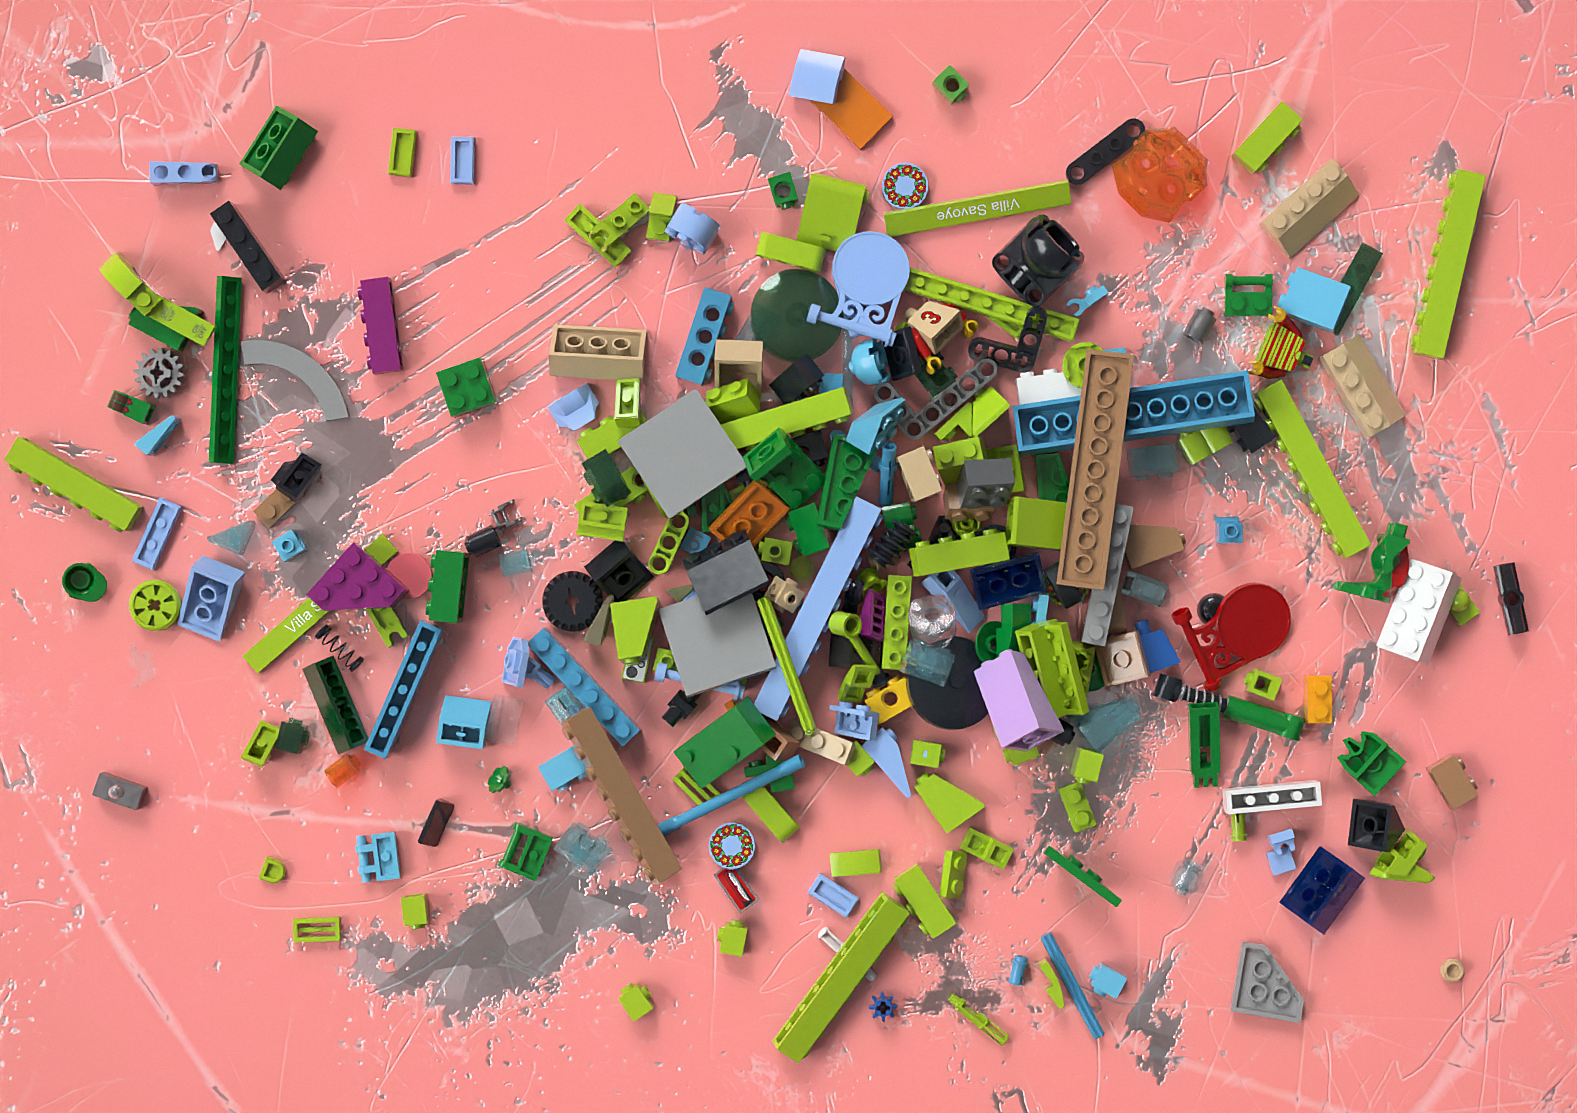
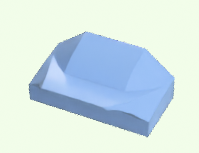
M588 383L558 399L547 408L560 428L566 427L575 431L595 419L596 407L600 403Z

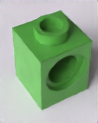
M951 65L933 80L932 85L951 105L955 101L960 103L969 94L966 91L969 88V84ZM955 81L959 89L955 92H950L946 88V83Z

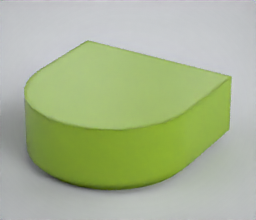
M267 856L258 879L269 883L281 881L286 875L285 864L278 859Z

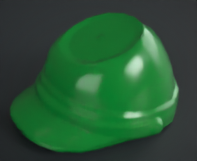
M80 562L67 567L62 576V585L70 598L86 602H96L104 595L107 589V580L91 563Z

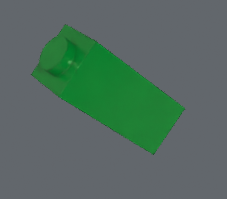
M180 306L200 318L204 313L203 310L196 307ZM136 307L129 314L128 318L130 321L128 325L177 351H184L189 338L149 316H144Z

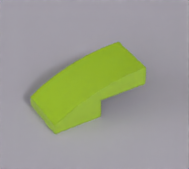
M854 664L841 684L837 695L839 701L861 703L865 689L871 688L877 667L875 665Z
M968 827L959 846L960 849L1003 870L1014 848L971 827Z
M880 849L830 853L832 877L882 872Z
M1044 958L1038 965L1051 981L1045 987V990L1061 1010L1064 1008L1062 990L1054 971Z

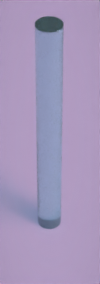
M842 328L843 387H846L853 407V380L849 368V361H851L852 338L848 330Z

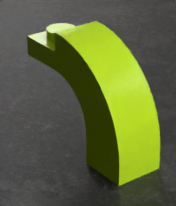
M115 251L99 267V270L125 299L144 316H147L162 299L133 270L135 267L118 251Z

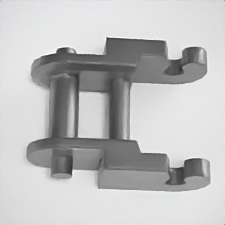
M514 499L497 506L498 510L494 511L492 509L491 513L488 514V516H493L497 525L494 529L499 528V530H502L504 525L510 527L524 520L523 517H520L511 522L507 517L505 507L514 503ZM502 512L506 522L501 523L497 513Z

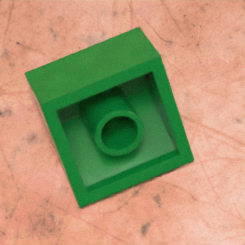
M815 503L788 512L790 517H787L786 521L789 530L795 531L797 539L793 540L797 553L802 552L803 556L830 548L824 528L816 526L818 510Z

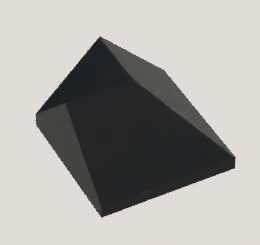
M1353 799L1348 845L1389 853L1405 831L1395 806L1385 802Z

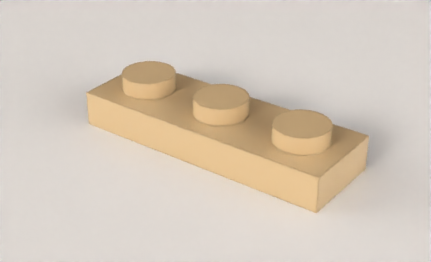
M792 719L788 732L801 742L799 747L843 765H849L856 743L818 728L814 729L815 735L809 738L806 736L801 722Z

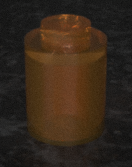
M346 753L324 769V772L330 782L336 788H339L361 772L359 767L362 764L354 754L350 756Z

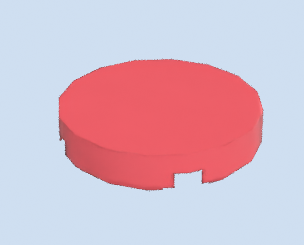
M405 553L395 557L387 567V570L410 590L403 599H415L428 591L429 578H433L430 564L425 558L417 554Z

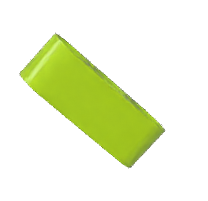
M761 232L755 255L820 273L826 249Z
M685 512L678 514L684 516L686 520L682 528H676L673 525L674 517L672 519L668 518L649 559V568L654 574H664L670 569L690 526V518ZM667 536H672L676 540V545L673 549L668 550L663 545V541ZM658 557H662L666 561V567L662 571L656 570L653 565L654 560Z
M765 786L742 797L780 842L784 843L800 829L797 822Z

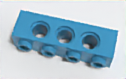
M704 287L675 374L676 378L703 386L704 381H709L712 373L709 365L711 359L715 360L716 340L719 337H724L727 325L723 323L726 315L730 316L734 307V302H731V295ZM711 309H716L719 311L720 316L716 321H709L706 317L707 312ZM704 331L712 334V340L707 344L699 341V336ZM697 353L703 354L705 357L704 363L700 366H695L692 363V357Z

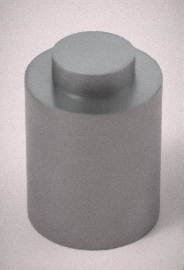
M1202 307L1201 310L1196 309L1182 334L1192 341L1203 345L1217 320L1213 317L1215 313L1205 307Z

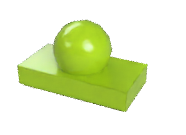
M1459 585L1449 612L1459 626H1462L1479 614L1480 611L1470 599L1469 594Z

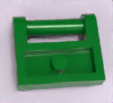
M1225 274L1224 316L1272 315L1273 275L1233 276V274ZM1264 285V292H1232V286Z
M515 822L513 825L514 832L503 859L500 858L498 866L537 881L554 837L522 823ZM522 834L528 835L529 837L518 864H513L511 861Z

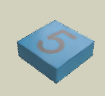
M690 527L680 548L690 553L700 552L706 549L711 537Z

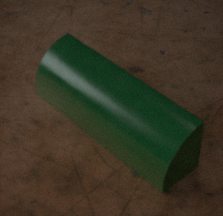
M334 655L303 668L306 680L338 755L367 743L369 738Z

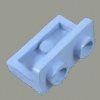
M839 701L838 706L830 705L829 710L837 711L835 734L875 741L879 713L870 711V707L864 705H857L856 708H852L853 703Z

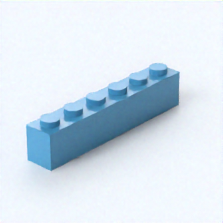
M420 620L364 750L384 759L390 757L445 631L444 628L426 620Z
M547 627L541 629L528 642V646L586 708L591 707L598 721L622 747L641 730L634 720Z

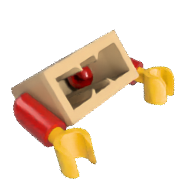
M929 301L919 310L909 308L904 316L905 320L908 321V327L911 326L917 353L922 360L925 358L928 362L926 370L929 374H934L935 372L930 364H935L938 369L941 367V360L937 357H932L931 353L936 355L962 328V333L966 338H972L974 332L978 329L976 321H967V317L951 303L938 304Z

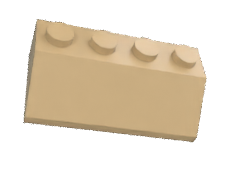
M1331 158L1258 225L1290 259L1360 195L1347 173Z
M554 324L549 349V376L606 380L640 378V381H643L647 330Z
M1360 334L1318 358L1364 438L1372 437L1406 416Z

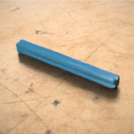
M1051 932L1041 936V941L1094 1039L1100 1038L1104 1035V1031Z

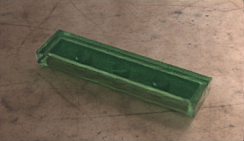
M1363 242L1360 244L1340 281L1351 286V293L1335 329L1334 335L1336 336L1340 334L1383 255L1382 252Z

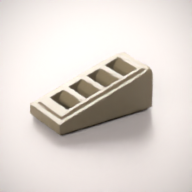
M609 594L584 637V642L598 646L602 645L607 635L611 617L610 603H614V595Z

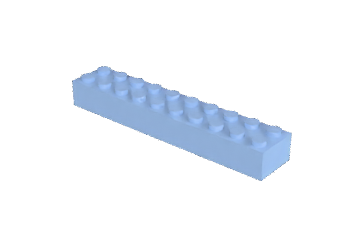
M857 496L785 640L798 677L800 674L805 676L811 664L807 659L810 653L816 654L821 643L817 639L821 632L826 633L829 627L828 617L831 611H837L842 601L838 596L841 590L847 591L852 581V578L848 576L852 568L857 570L862 560L859 554L862 548H868L873 538L869 533L872 527L878 528L884 516L880 514L881 508ZM778 658L775 660L777 668L770 670L754 703L760 713L776 721L779 716L784 718L790 706L786 702L789 696H791Z

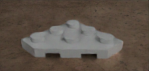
M1241 941L1230 1011L1301 1023L1304 999L1268 948L1263 944Z

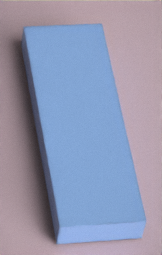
M162 497L159 498L133 556V562L150 570H155L183 508L182 506Z

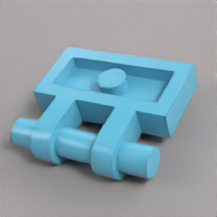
M396 831L372 834V844H366L365 835L356 836L357 845L355 846V851L358 853L360 865L357 868L358 874H361L362 883L371 882V872H376L377 881L401 878ZM373 851L375 864L369 865L367 852Z

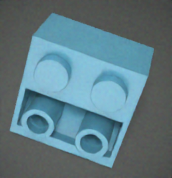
M901 397L874 405L852 422L846 441L867 454H871L876 449H881L882 444L887 440L891 441L897 433L896 424L904 414V409L902 408L905 399Z
M445 695L438 723L436 743L476 749L486 748L492 701Z

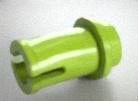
M1239 813V823L1237 814H1230L1232 827L1230 837H1232V841H1246V836H1249L1246 834V813Z

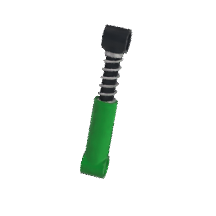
M1161 673L1153 696L1172 702L1177 700H1185L1186 703L1217 702L1219 713L1223 712V718L1299 741L1305 722L1304 718L1264 707L1231 695L1222 698L1221 695L1216 696L1213 692L1206 693L1205 689L1200 691L1197 687L1194 689L1190 688V685L1183 684L1182 680Z

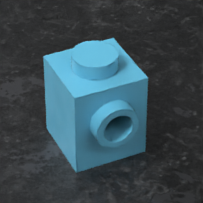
M1100 962L1098 967L1094 966L1089 974L1091 979L1089 983L1094 987L1092 991L1103 997L1108 994L1117 999L1127 980L1124 974Z

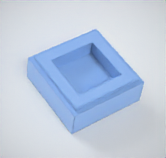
M1288 846L1281 848L1282 855H1277L1274 850L1266 852L1272 875L1275 876L1296 869Z

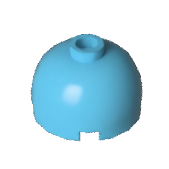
M875 338L859 343L854 348L851 361H849L851 373L867 385L887 383L891 378V372H886L885 365L888 366L884 345L881 341L876 342L877 339Z

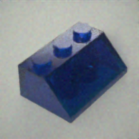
M1039 552L970 570L971 586L979 611L1047 593Z
M1319 846L1279 903L1324 935L1365 877Z

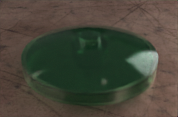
M804 269L784 270L769 277L759 287L751 303L750 323L756 340L763 341V349L782 361L794 363L807 353L812 360L819 358L835 344L842 328L819 320L815 324L806 320L812 303L821 306L820 311L828 314L835 312L839 303L838 293L835 288L822 276ZM843 312L839 315L840 318H844Z

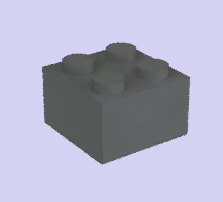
M1011 458L964 460L956 482L960 508L977 509L985 506L999 508L1007 505L1015 485Z

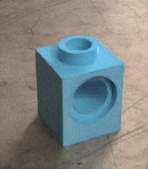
M290 530L272 541L283 562H289L308 550L297 530Z

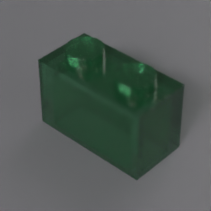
M606 449L582 463L586 471L583 473V476L589 486L593 484L594 488L591 489V492L597 501L602 500L609 507L631 493L619 468Z

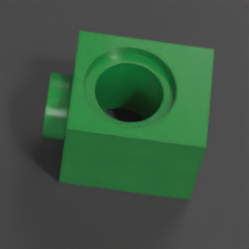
M787 172L768 178L776 208L781 207L782 210L794 207V203L798 202V196L791 173ZM780 187H788L791 191L790 195L786 198L779 197L777 191Z

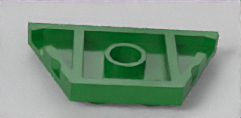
M1048 846L1044 851L1045 855L1116 908L1122 902V899L1101 883L1103 879L1090 868L1086 872L1082 869L1084 866L1082 862L1071 854L1069 857H1066L1051 846Z

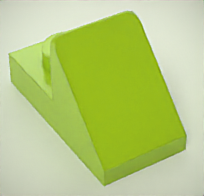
M653 193L649 209L647 239L670 242L671 236L666 234L665 230L674 215L677 196Z
M967 402L934 434L939 441L943 438L948 441L957 432L956 426L969 438L972 437V404L970 402Z
M260 720L241 755V759L259 767H264L270 762L272 750L282 733V729Z

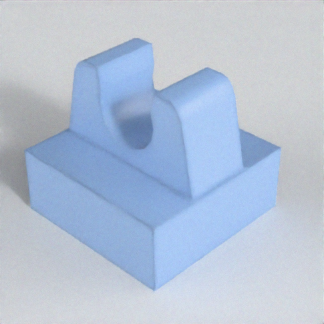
M1292 829L1267 837L1270 846L1273 847L1277 855H1282V844H1286L1290 852L1295 850V836Z

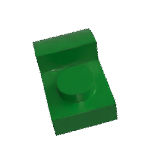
M766 754L767 763L765 764L762 763V760L748 762L749 766L744 767L745 778L765 773L779 766L784 761H775ZM793 773L771 782V792L795 789Z

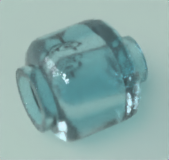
M1184 859V861L1176 863L1169 881L1176 893L1186 896L1187 893L1197 892L1204 873L1199 863L1190 859Z

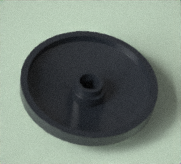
M945 636L928 642L913 656L906 674L907 694L914 710L927 723L940 729L960 730L975 725L989 713L974 671L979 669L982 664L976 652L975 642L959 636Z

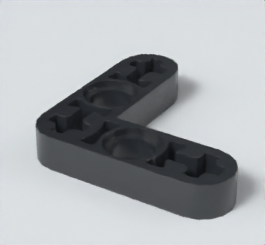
M1039 306L1031 307L1027 311L1017 346L983 337H976L969 343V356L976 361L990 359L999 367L1018 372H1029L1035 364L1046 326V311ZM1037 313L1040 314V319L1043 320H1038L1036 329L1032 328V317ZM1028 334H1032L1037 338V341L1033 345H1028L1024 342L1023 338ZM980 344L983 350L980 353H976V349L973 347H977ZM989 347H993L991 357H988ZM1000 349L1005 350L1008 353V357L1005 360H999L995 357V352ZM1012 353H1016L1014 362L1011 363ZM1023 356L1028 357V362L1025 365H1021V360H1019Z

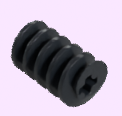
M892 520L891 522L895 528H886L889 536L881 534L880 538L883 543H873L877 550L868 549L870 556L887 570L886 564L895 565L892 557L901 558L898 549L907 550L904 542L913 543L910 535L919 536L903 521Z

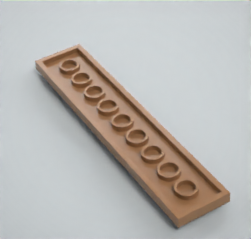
M1091 349L1086 351L1057 585L1104 591L1134 354Z

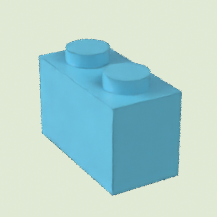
M574 746L538 766L551 791L558 789L560 792L571 786L569 781L575 777L581 780L587 776L585 764L574 754Z

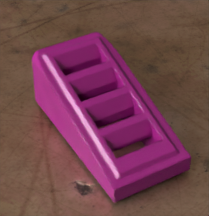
M871 589L867 590L860 616L862 629L858 634L859 636L870 641L883 642L886 596Z

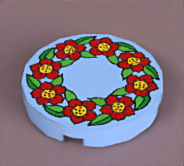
M899 163L892 166L885 173L882 181V193L886 201L891 206L900 210L918 206L925 199L928 191V180L925 173L918 166L911 163Z
M726 823L716 828L708 844L709 852L714 862L722 868L729 870L740 869L747 865L755 852V841L751 832L743 825L737 823Z

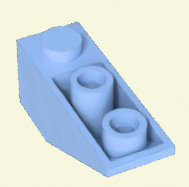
M954 570L929 574L921 582L968 633L985 618L963 580Z

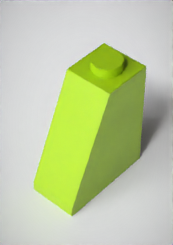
M926 772L915 780L917 784L914 785V788L946 833H949L985 807L982 801L935 773L928 775Z

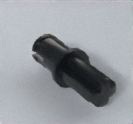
M853 580L849 590L845 593L842 611L844 610V612L851 614L857 613L858 605L863 600L862 592L865 586L863 581Z

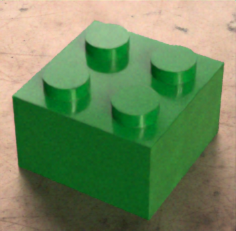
M481 357L436 372L451 417L456 418L498 403L484 359Z

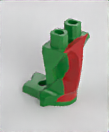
M1395 522L1388 523L1385 534H1378V544L1370 558L1374 572V579L1372 581H1336L1332 589L1390 603L1392 593L1403 586L1409 570L1407 546L1410 544V539L1405 538L1408 526Z

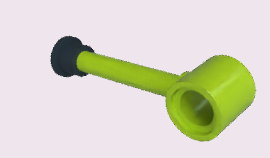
M841 611L833 613L829 619L830 631L833 634L849 638L864 663L877 667L872 682L874 687L885 685L890 679L889 674L877 666L858 636L862 629L860 617L856 614Z

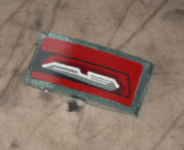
M721 868L713 874L740 914L760 900L739 869L729 870Z

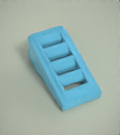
M173 415L168 417L136 441L134 445L146 455L154 456L181 422V419Z

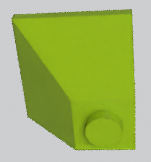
M991 386L987 390L982 387L973 395L976 400L972 403V438L977 437L1011 406Z

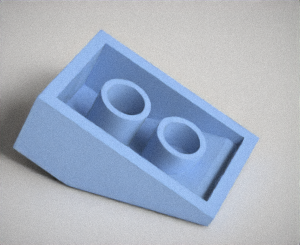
M202 555L191 566L177 625L220 642L240 594L245 572Z

